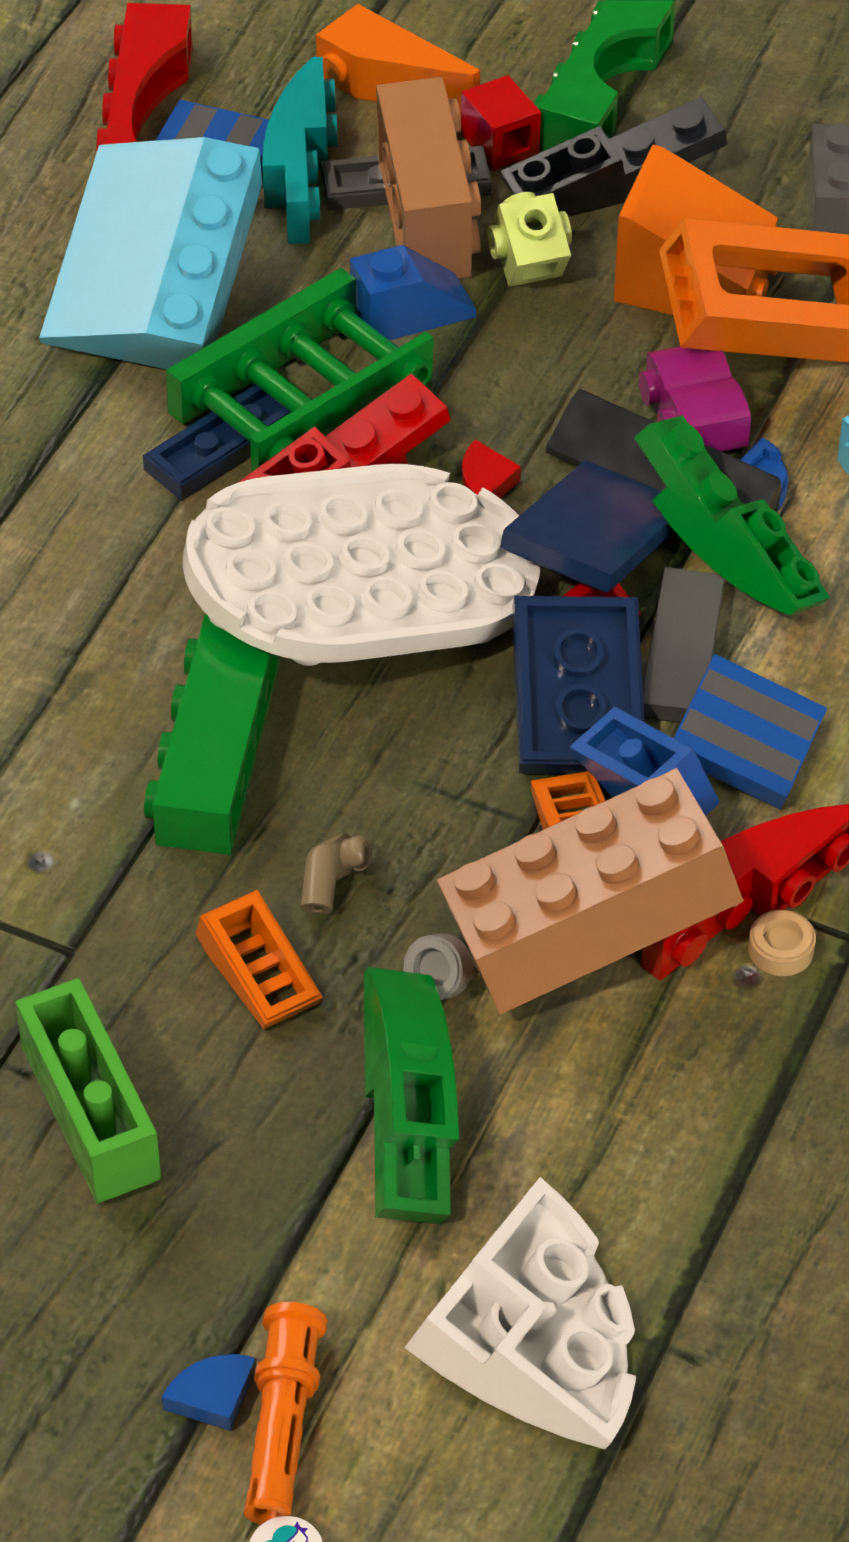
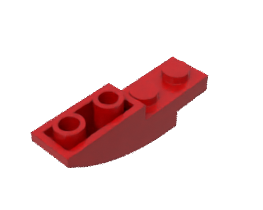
M411 373L328 435L324 436L316 427H313L239 482L267 476L351 467L408 464L405 454L451 421L448 408Z
M849 804L819 807L788 814L755 825L722 840L721 843L744 902L643 948L641 967L661 981L678 966L687 967L696 961L704 951L707 942L724 928L731 930L737 927L748 915L750 909L761 916L769 911L785 910L788 906L796 908L801 905L811 894L819 880L831 870L839 872L849 864Z

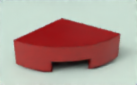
M475 439L467 448L463 457V484L477 495L482 488H485L501 498L521 481V466Z

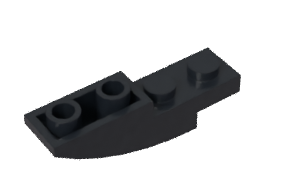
M701 96L609 139L602 128L598 126L501 170V175L513 195L522 192H533L535 196L553 193L559 212L578 213L625 203L652 145L664 147L689 163L728 144L725 129Z

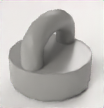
M436 933L418 938L409 946L404 957L403 971L432 975L441 1000L458 996L478 974L477 967L472 962L470 951L460 939L452 934Z

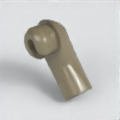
M346 833L337 834L310 850L305 861L300 904L302 911L318 915L332 913L336 881L351 874L353 870H365L372 862V846L367 838L361 835L350 837Z

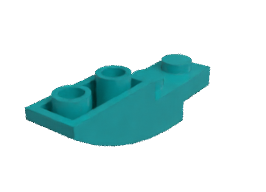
M312 57L284 88L272 111L263 144L264 208L286 207L288 244L310 243L309 220H320L319 187H308V184L318 183V170H322L321 161H328L327 147H338L337 114H326V112L336 111L335 80L324 79L323 57Z

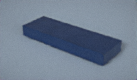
M256 384L233 398L267 426L272 425L291 413ZM211 412L144 454L143 467L144 471L183 501L250 458L251 444L250 441L215 413Z

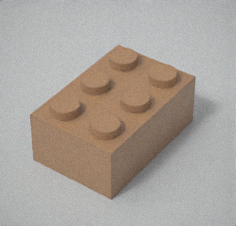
M443 77L376 85L378 164L396 246H407L453 271L458 278L471 277L472 254L480 253L481 251L477 220L472 219V216L481 215V200L477 182H468L466 174L471 173L468 142L466 139L458 140L456 132H461L457 98H447Z

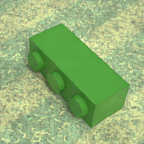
M80 978L16 1000L15 1004L23 1052L96 1203L99 1204L161 1180L157 1132Z

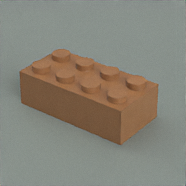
M677 768L656 778L649 779L641 785L596 806L588 807L566 820L535 834L528 835L512 845L475 862L468 863L460 869L436 879L500 1015L744 902L724 847Z

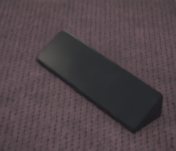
M579 389L571 398L546 445V453L576 467L584 460H587L661 491L667 487L634 438L648 424L654 423V421ZM704 444L705 449L720 471L735 485L737 496L743 505L764 499L771 509L776 512L778 511L781 480L777 476Z

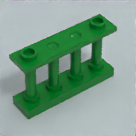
M339 268L166 369L168 413L183 425L203 412L211 410L250 441L251 472H253L313 427H316L324 436L328 435L411 373L422 384L426 385L432 380L434 337L425 331L401 347L395 345L356 315V278L343 268ZM342 332L376 358L377 361L355 373L321 347L319 343L334 334ZM299 358L333 384L334 387L312 400L275 371V369L292 359ZM256 384L291 413L272 425L267 426L231 396L249 385Z

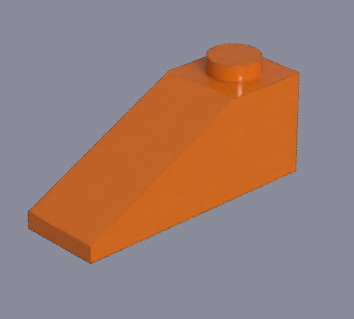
M360 4L352 7L316 34V57H323L324 79H334L335 87L356 99L377 102L376 85L443 77L447 98H457L461 115V91L480 85V69Z

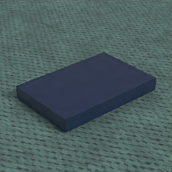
M584 460L503 529L500 548L608 593L668 538L674 530L652 502L662 492L661 490Z
M514 596L512 611L518 773L574 774L587 772L588 770L573 755L570 746L614 706L644 722L638 597Z

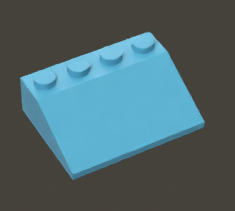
M206 137L99 145L40 333V343L168 369L216 341L262 187L259 148Z

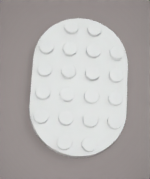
M381 464L267 476L236 483L217 492L207 500L206 509L195 521L192 520L189 525L183 552V571L188 588L195 601L209 616L210 621L215 626L224 629L234 637L255 648L281 657L290 658L306 666L456 648L489 642L513 627L512 605L514 596H534L541 565L500 548L503 529L519 517L503 500L485 488H482L477 495L461 484L448 482L450 477L448 472L408 464Z

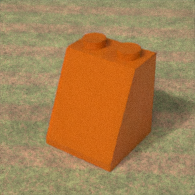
M652 145L618 217L614 301L673 315L659 249L684 217L778 227L779 218L666 148ZM715 265L720 286L730 294L767 297L769 279L766 278L768 274L774 276L778 274V271Z

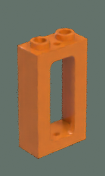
M684 217L659 249L681 348L849 363L848 234ZM715 265L829 276L837 304L730 294L720 286Z

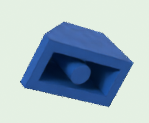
M405 245L350 258V274L356 278V315L389 340L476 317V308L456 273Z
M615 706L570 746L573 755L612 797L677 768L705 816L720 803L694 749Z

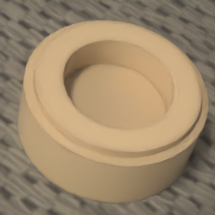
M788 910L769 911L759 916L751 926L748 944L749 956L759 969L775 976L798 974L805 970L813 959L816 942L815 930L811 923L798 913Z

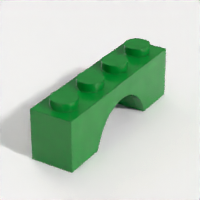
M599 0L596 3L590 25L586 31L580 30L577 33L572 45L571 55L566 63H558L547 93L545 95L539 94L534 102V105L541 111L540 151L548 150L598 126L602 128L608 139L615 136L618 91L607 85L605 81L625 72L655 70L673 40L676 0Z

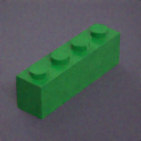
M207 614L204 615L198 639L189 638L187 641L184 655V674L188 676L186 684H176L173 691L171 720L175 723L172 732L163 731L161 735L157 763L158 769H162L159 781L149 780L144 800V816L154 820L155 842L158 846L231 855L280 666V657L255 648L234 637L224 629L215 626Z

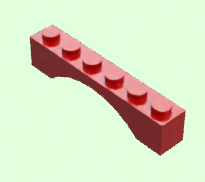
M127 3L124 24H115L114 55L118 58H110L108 65L109 91H113V93H104L102 119L103 125L107 126V128H98L96 152L99 145L138 142L141 129L152 111L171 92L189 80L193 51L191 5Z

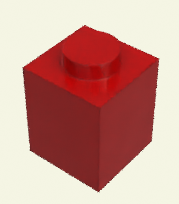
M509 75L461 91V135L471 147L483 146L487 165L492 171L539 154L541 111Z

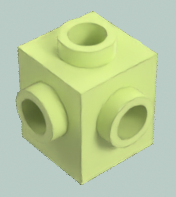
M522 192L508 197L503 203L499 204L491 226L487 227V241L493 259H501L508 287L562 276L571 257L568 244L572 242V230L566 212L558 211L553 193L535 196L533 192Z

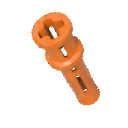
M299 1302L272 1304L265 1309L262 1325L268 1332L265 1357L257 1363L254 1375L257 1387L262 1393L261 1409L253 1450L250 1484L243 1512L248 1520L259 1525L276 1517L292 1516L293 1489L300 1453L304 1410L307 1399L312 1397L314 1392L317 1391L320 1381V1373L314 1367L318 1339L325 1335L328 1320L326 1315L318 1308Z

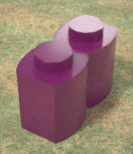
M679 346L647 353L646 371H642L639 374V387L645 405H654L657 412V422L683 415L687 422L700 433L705 445L719 451L749 446L750 410L741 387L731 376L723 351L681 348Z

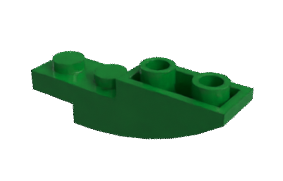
M683 415L650 423L634 437L667 486L652 502L689 548L716 573L747 595L788 615L822 605L831 598L820 583L816 568L802 556L787 534L785 523L780 515L771 509L764 499L742 504L737 496L735 485L720 471L705 449L702 436L687 422Z
M368 967L364 971L365 1097L374 1098L375 1217L441 1225L451 1216L449 1149L459 1140L455 1070L444 1009L432 975Z

